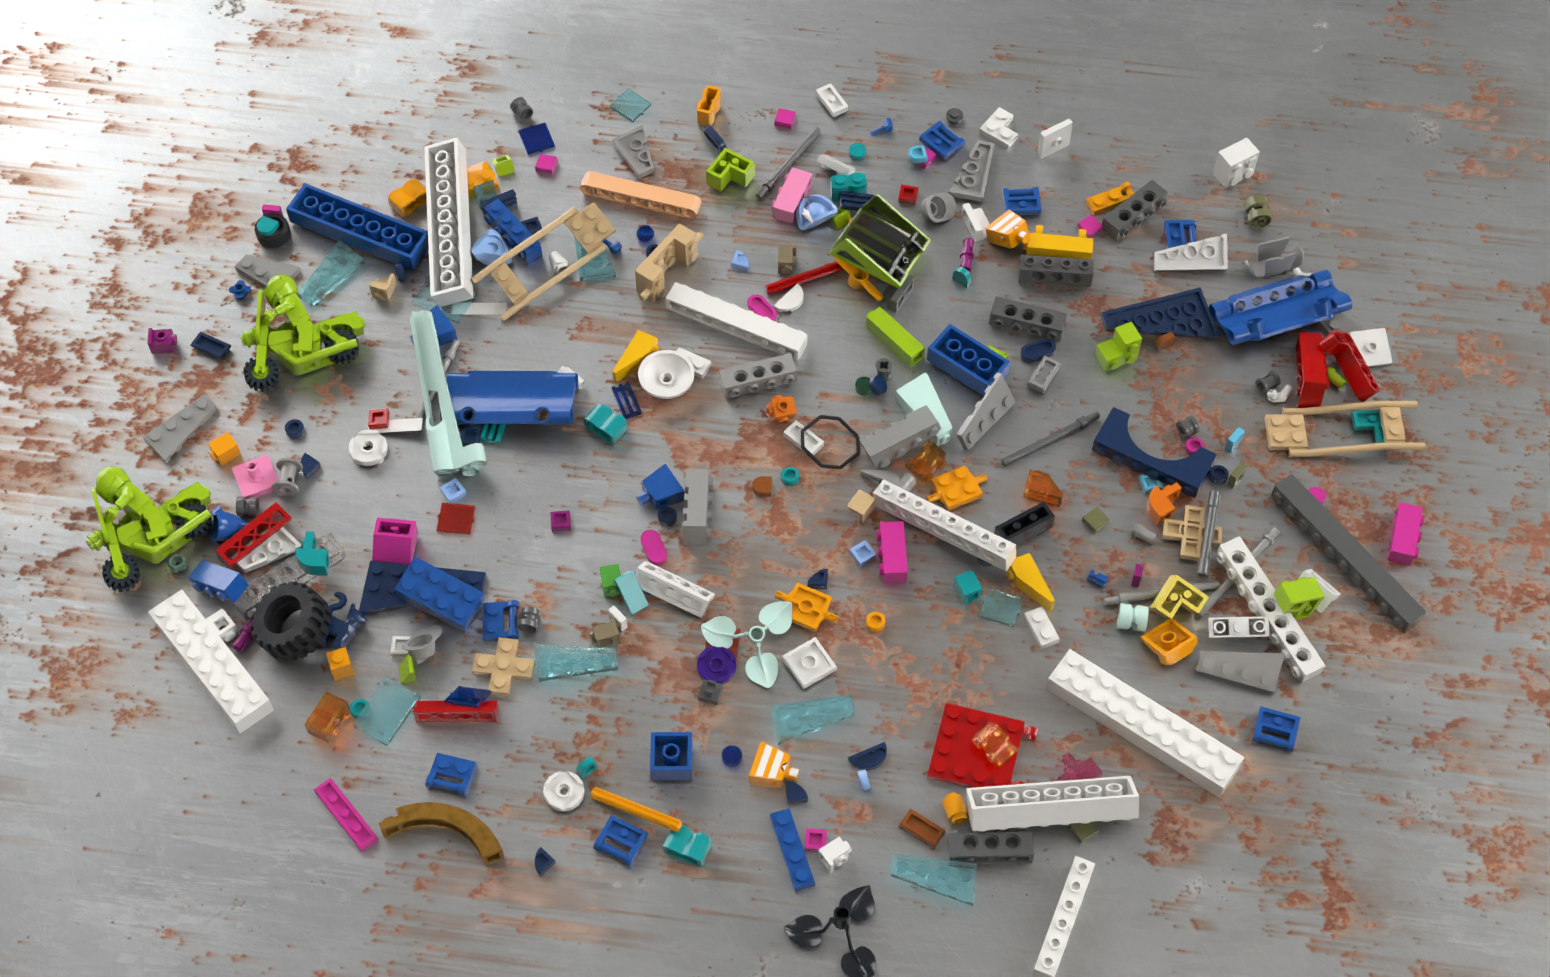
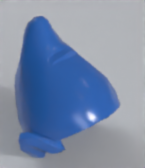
M221 505L216 506L210 511L213 515L212 536H209V538L218 546H220V541L230 539L249 524L234 514L222 511Z

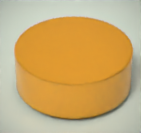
M871 612L867 615L866 627L868 630L880 632L884 629L886 619L882 613Z

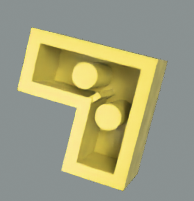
M1170 575L1150 606V609L1164 619H1172L1180 606L1192 614H1198L1209 596L1178 575Z

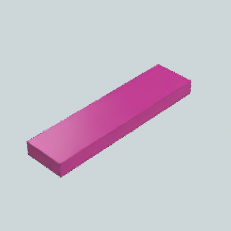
M331 777L313 789L361 852L378 840L376 834Z

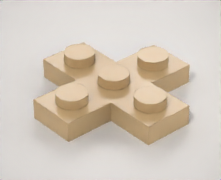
M1186 505L1183 521L1164 519L1162 539L1181 542L1180 559L1199 561L1205 530V524H1203L1205 508ZM1215 526L1212 547L1219 548L1221 545L1223 527Z
M499 637L495 655L475 653L472 673L474 675L491 676L488 689L489 695L509 697L512 679L532 681L535 659L517 657L518 639Z

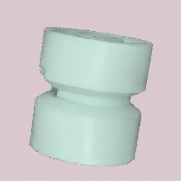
M1120 603L1117 629L1128 630L1132 627L1134 631L1145 632L1148 621V606L1137 605L1133 608L1131 604Z

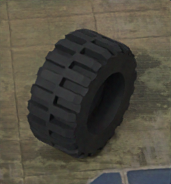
M302 582L279 584V587L275 586L270 589L268 594L265 593L260 603L257 602L255 606L256 611L252 613V636L260 647L276 659L278 658L281 661L303 659L308 656V653L315 652L317 650L316 647L322 645L324 642L323 638L329 633L328 626L331 625V611L328 608V603L311 587ZM301 610L296 624L288 631L281 633L286 619L294 612Z

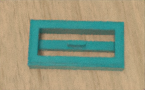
M485 424L481 441L500 444L506 424H500L496 439H493L497 424H492L488 438L487 434L491 424Z

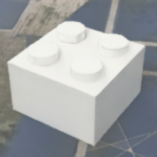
M1248 138L1219 151L1213 175L1224 188L1231 185L1234 186L1245 178H1250L1254 174L1260 151Z

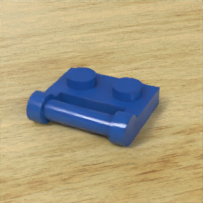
M938 121L919 137V141L943 160L958 149H962L966 144L963 138H959L952 133L941 121Z
M1038 187L1013 190L1002 188L1005 212L1011 210L1017 215L1041 214Z
M1165 220L1164 231L1167 249L1186 244L1184 229L1188 230L1190 243L1197 242L1195 232L1197 227L1196 221Z
M509 600L508 602L483 603V642L498 641L499 637L519 638V632L517 631L519 601ZM504 611H509V630L507 632H503Z
M1260 706L1252 741L1257 743L1261 741L1286 748V751L1293 752L1300 717ZM1263 729L1281 735L1289 736V739L1284 740L1277 737L1262 734L1261 730Z
M437 753L431 771L427 776L425 786L429 788H442L466 796L477 764L475 761ZM437 776L462 781V783L456 784L436 778Z
M611 815L595 841L593 849L612 855L624 861L625 865L631 867L648 837V833ZM608 838L630 849V852L627 854L604 842Z

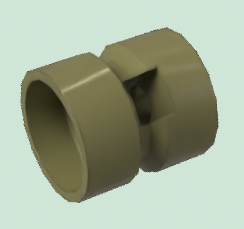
M1254 195L1245 200L1244 207L1250 227L1260 229L1272 222L1267 198L1264 195Z

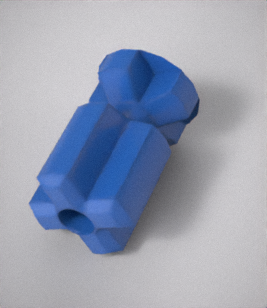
M1091 570L1087 580L1091 581L1094 579L1095 584L1105 587L1109 578L1101 573L1095 575V571Z

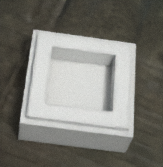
M612 606L608 611L609 619L614 617L617 628L623 632L628 628L627 618L615 606Z
M392 636L391 657H406L409 655L408 651L402 649V645L411 638L410 636Z

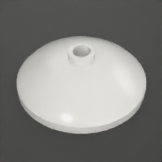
M661 350L650 354L642 361L638 371V378L641 387L651 396L670 399L684 394L691 387L694 381V367L691 361L682 353L673 350Z

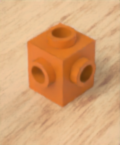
M778 395L771 398V401L766 406V414L770 417L771 423L778 422V424H782L794 418L797 410L793 396L783 397Z

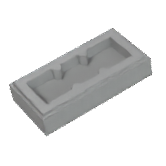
M1044 356L1027 382V386L1044 394L1060 369L1061 363Z

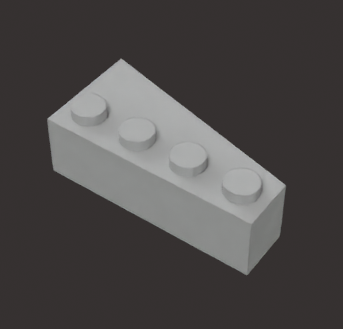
M925 405L905 415L903 421L895 420L890 423L887 429L881 431L879 428L873 431V436L867 439L864 436L859 441L876 469L887 467L894 459L904 456L911 448L918 447L928 437L935 436L941 430V427L928 406Z
M686 469V494H684L682 523L684 545L707 546V538H711V527H708V521L712 520V510H708V505H712V493H709V488H713V477H709V469Z

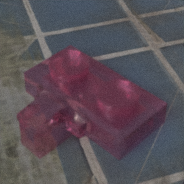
M1068 752L1062 756L1061 760L1065 765V773L1058 777L1057 781L1100 778L1103 772L1091 757L1081 762L1079 759L1075 760Z

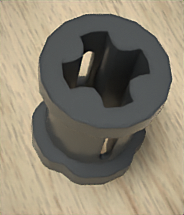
M886 358L879 359L875 365V377L881 376L887 382L891 379L892 362Z
M1271 370L1265 377L1258 378L1255 384L1259 391L1265 394L1273 386L1280 385L1281 380L1279 375Z

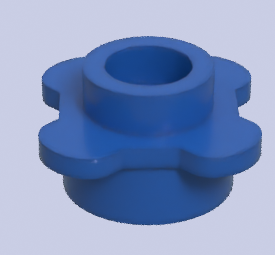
M239 280L234 286L229 288V292L233 293L236 299H244L251 292V288L246 286L244 281Z

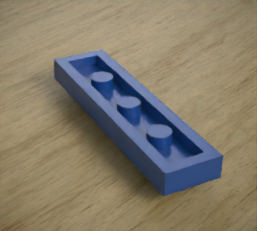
M790 808L771 813L770 820L794 891L815 886V881Z

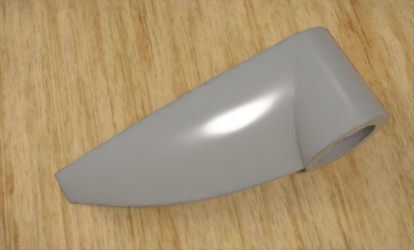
M864 469L860 471V475L878 486L883 479L908 492L916 485V479L907 472L898 474L879 469Z

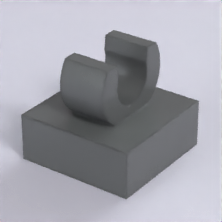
M703 680L698 700L718 705L723 684L712 680Z

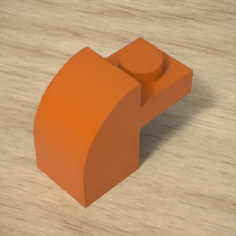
M1177 482L1171 486H1165L1162 490L1155 486L1150 492L1147 513L1157 526L1163 524L1165 518H1173L1176 508L1171 502L1179 498L1182 488Z

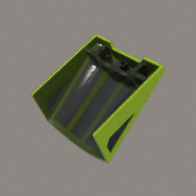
M876 194L851 219L834 243L829 254L900 288L907 278L908 272L919 255L924 252L931 239L879 194Z

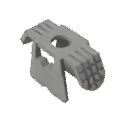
M1279 238L1259 243L1257 262L1250 263L1247 259L1245 263L1255 279L1263 277L1268 279L1282 274L1285 275L1289 271L1298 268L1304 261V251L1301 248H1295L1289 254L1281 256L1290 238Z

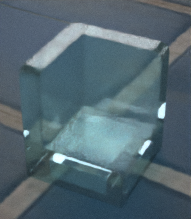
M493 180L473 186L474 196L481 210L482 201L497 196Z

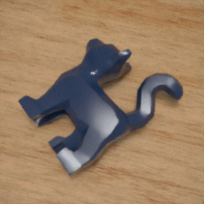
M335 592L334 596L339 599V602L328 606L331 611V625L328 626L329 633L323 638L324 642L322 645L316 647L318 649L321 646L325 648L327 637L334 639L332 649L337 650L346 647L353 639L356 629L367 623V618L361 611L355 609V604L353 603L350 606L346 621L332 615L333 611L342 609L347 603V597L342 592Z

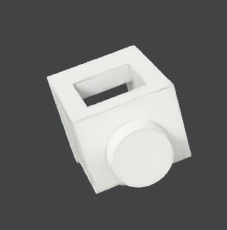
M223 608L206 619L223 642L225 640L230 642L236 637L237 627Z
M837 837L819 849L818 858L831 874L834 872V866H841L847 861L852 849L847 841L843 842L840 837Z

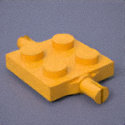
M964 465L932 478L931 484L936 493L926 496V500L931 503L939 500L950 511L982 498L983 492L978 484L988 481L985 473L974 477Z
M798 582L789 594L779 590L775 593L774 598L792 603V623L816 632L824 619L834 623L838 620V615L828 612L833 598L829 595Z

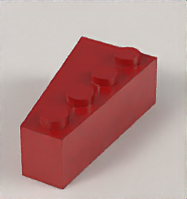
M1299 332L1296 343V365H1298L1296 380H1298L1297 396H1299L1297 408L1321 406L1325 390L1329 389V379H1326L1328 366H1325L1327 355L1324 354L1319 345V341L1322 339L1321 333Z

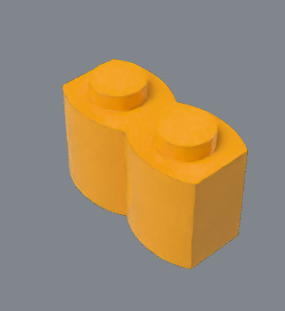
M708 85L703 91V98L697 104V123L703 126L707 124L711 126L714 123L715 114L721 107V89Z
M416 178L404 183L402 188L393 190L389 194V205L402 217H405L416 208L427 203L426 187Z

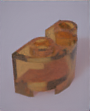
M929 440L920 448L919 453L914 457L912 456L903 466L920 481L929 483L937 470H942L946 466V453Z
M992 721L978 731L971 740L978 749L982 747L987 751L985 756L992 764L996 762L999 766L1018 751L1017 747L1008 740V735L997 724L994 725Z

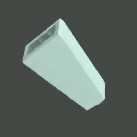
M926 372L896 390L895 402L906 414L925 405L933 413L939 422L941 430L935 436L928 438L936 447L946 444L951 439L952 425Z

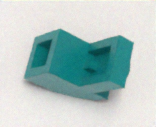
M306 531L305 539L301 541V548L295 549L300 567L310 575L328 576L330 565L328 550L316 549L317 539L314 531Z

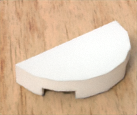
M797 283L774 305V309L778 312H794L800 308L804 296L801 286Z

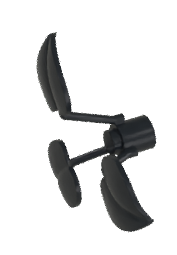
M870 885L856 888L845 894L841 898L839 906L835 908L833 917L829 918L828 923L823 929H821V921L813 915H802L784 926V930L790 940L804 948H812L819 945L822 941L821 934L825 933L831 924H834L840 930L845 929L850 953L844 954L841 959L843 972L849 977H873L875 974L876 959L874 954L865 946H860L854 951L849 931L851 917L857 921H864L869 919L874 913L875 902Z

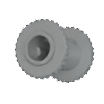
M281 458L276 462V468L280 470L279 481L272 484V489L279 495H296L299 488L294 484L295 475L303 469V465L292 458Z

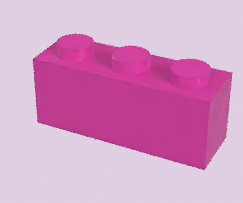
M1399 502L1394 515L1387 557L1388 561L1410 566L1413 559H1417L1419 548L1416 546L1417 543H1420L1422 536L1419 528L1423 526L1425 518L1422 515L1423 507Z
M880 522V530H876V540L880 541L881 546L877 547L878 558L882 559V564H879V575H883V583L907 582L908 570L904 522Z

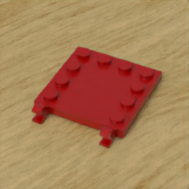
M946 703L927 778L966 788L1025 784L1022 781H1011L1021 738L1036 741L1038 728L1033 726L1024 727L1025 721Z

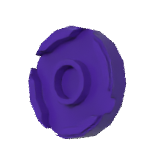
M711 646L703 650L699 655L697 673L702 680L716 681V683L725 684L735 675L736 659L727 648Z

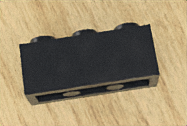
M1042 502L995 527L994 534L1018 546L1052 528L1055 515L1046 503Z

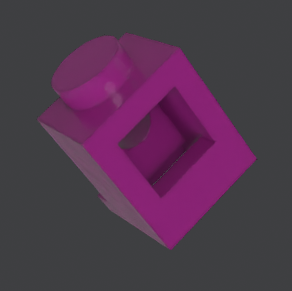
M148 328L147 344L151 354L174 352V345H177V335L173 334L172 329L153 330Z

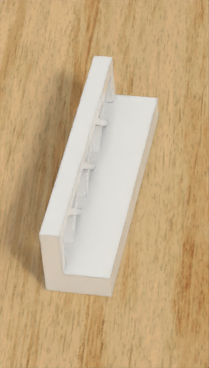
M644 561L635 573V577L642 590L700 618L704 616L708 604L715 595L647 561Z

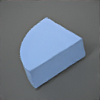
M736 250L731 267L748 271V259L743 252Z

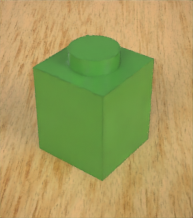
M619 564L599 567L604 597L618 596L620 592L613 579L621 576Z

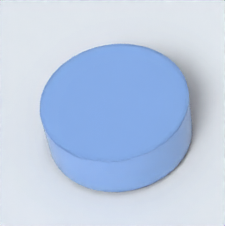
M866 770L858 771L862 790H870L871 787Z

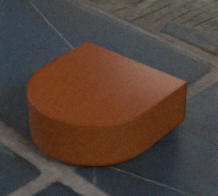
M1169 332L1157 338L1154 344L1158 350L1173 346L1175 336L1172 332Z
M760 476L755 478L752 483L753 492L759 496H771L772 477Z

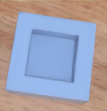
M456 478L440 487L441 493L450 505L467 495L466 490Z
M866 540L849 550L850 555L860 567L874 560L877 555Z

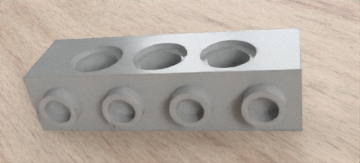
M791 353L719 370V381L725 398H734L766 388L771 389L778 385L791 384L797 381V369Z

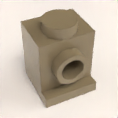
M778 245V273L792 274V266H796L797 245Z
M614 617L610 618L609 623L597 624L595 627H592V632H589L592 644L596 643L598 650L621 643Z

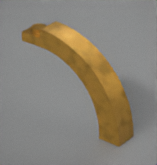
M422 802L404 805L396 808L398 816L387 817L379 823L384 838L420 826L446 828L459 833L470 841L479 852L484 865L504 858L499 841L485 823L470 812L449 804Z

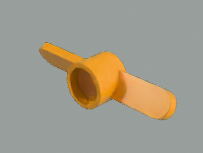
M842 251L838 252L839 254L847 257ZM834 256L835 261L849 274L848 284L851 288L856 290L865 288L876 300L882 301L883 295L867 280L869 273Z

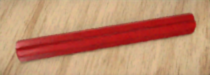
M833 262L767 284L765 289L767 294H771L795 286L797 283L801 284L843 270V268L837 262Z

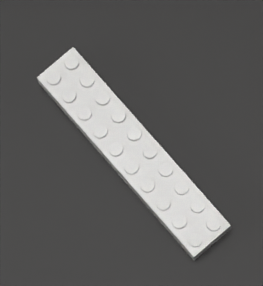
M458 138L424 147L430 292L432 299L439 307L474 298L473 281L471 279L472 258L466 148Z
M1069 649L1048 678L1046 685L1048 691L1219 798L1240 769L1245 758Z

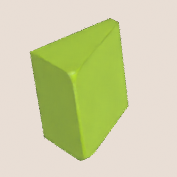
M509 155L492 159L499 177L515 172Z
M838 207L837 213L829 221L836 229H841L848 225L849 218L851 217L848 210Z
M407 655L398 667L401 684L415 682L416 680L412 657Z

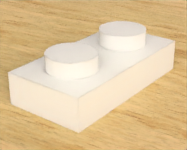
M831 83L816 90L817 97L833 117L848 111V105Z
M819 155L817 162L822 164L821 167L827 170L833 169L837 171V175H850L855 172V168L828 155Z
M679 347L677 352L682 353L691 361L694 367V376L703 379L711 367V361Z
M796 420L783 432V436L802 450L801 430L804 426ZM808 429L804 432L805 448L815 455L824 446V441Z
M1043 607L1024 614V618L1041 649L1059 643L1060 638Z

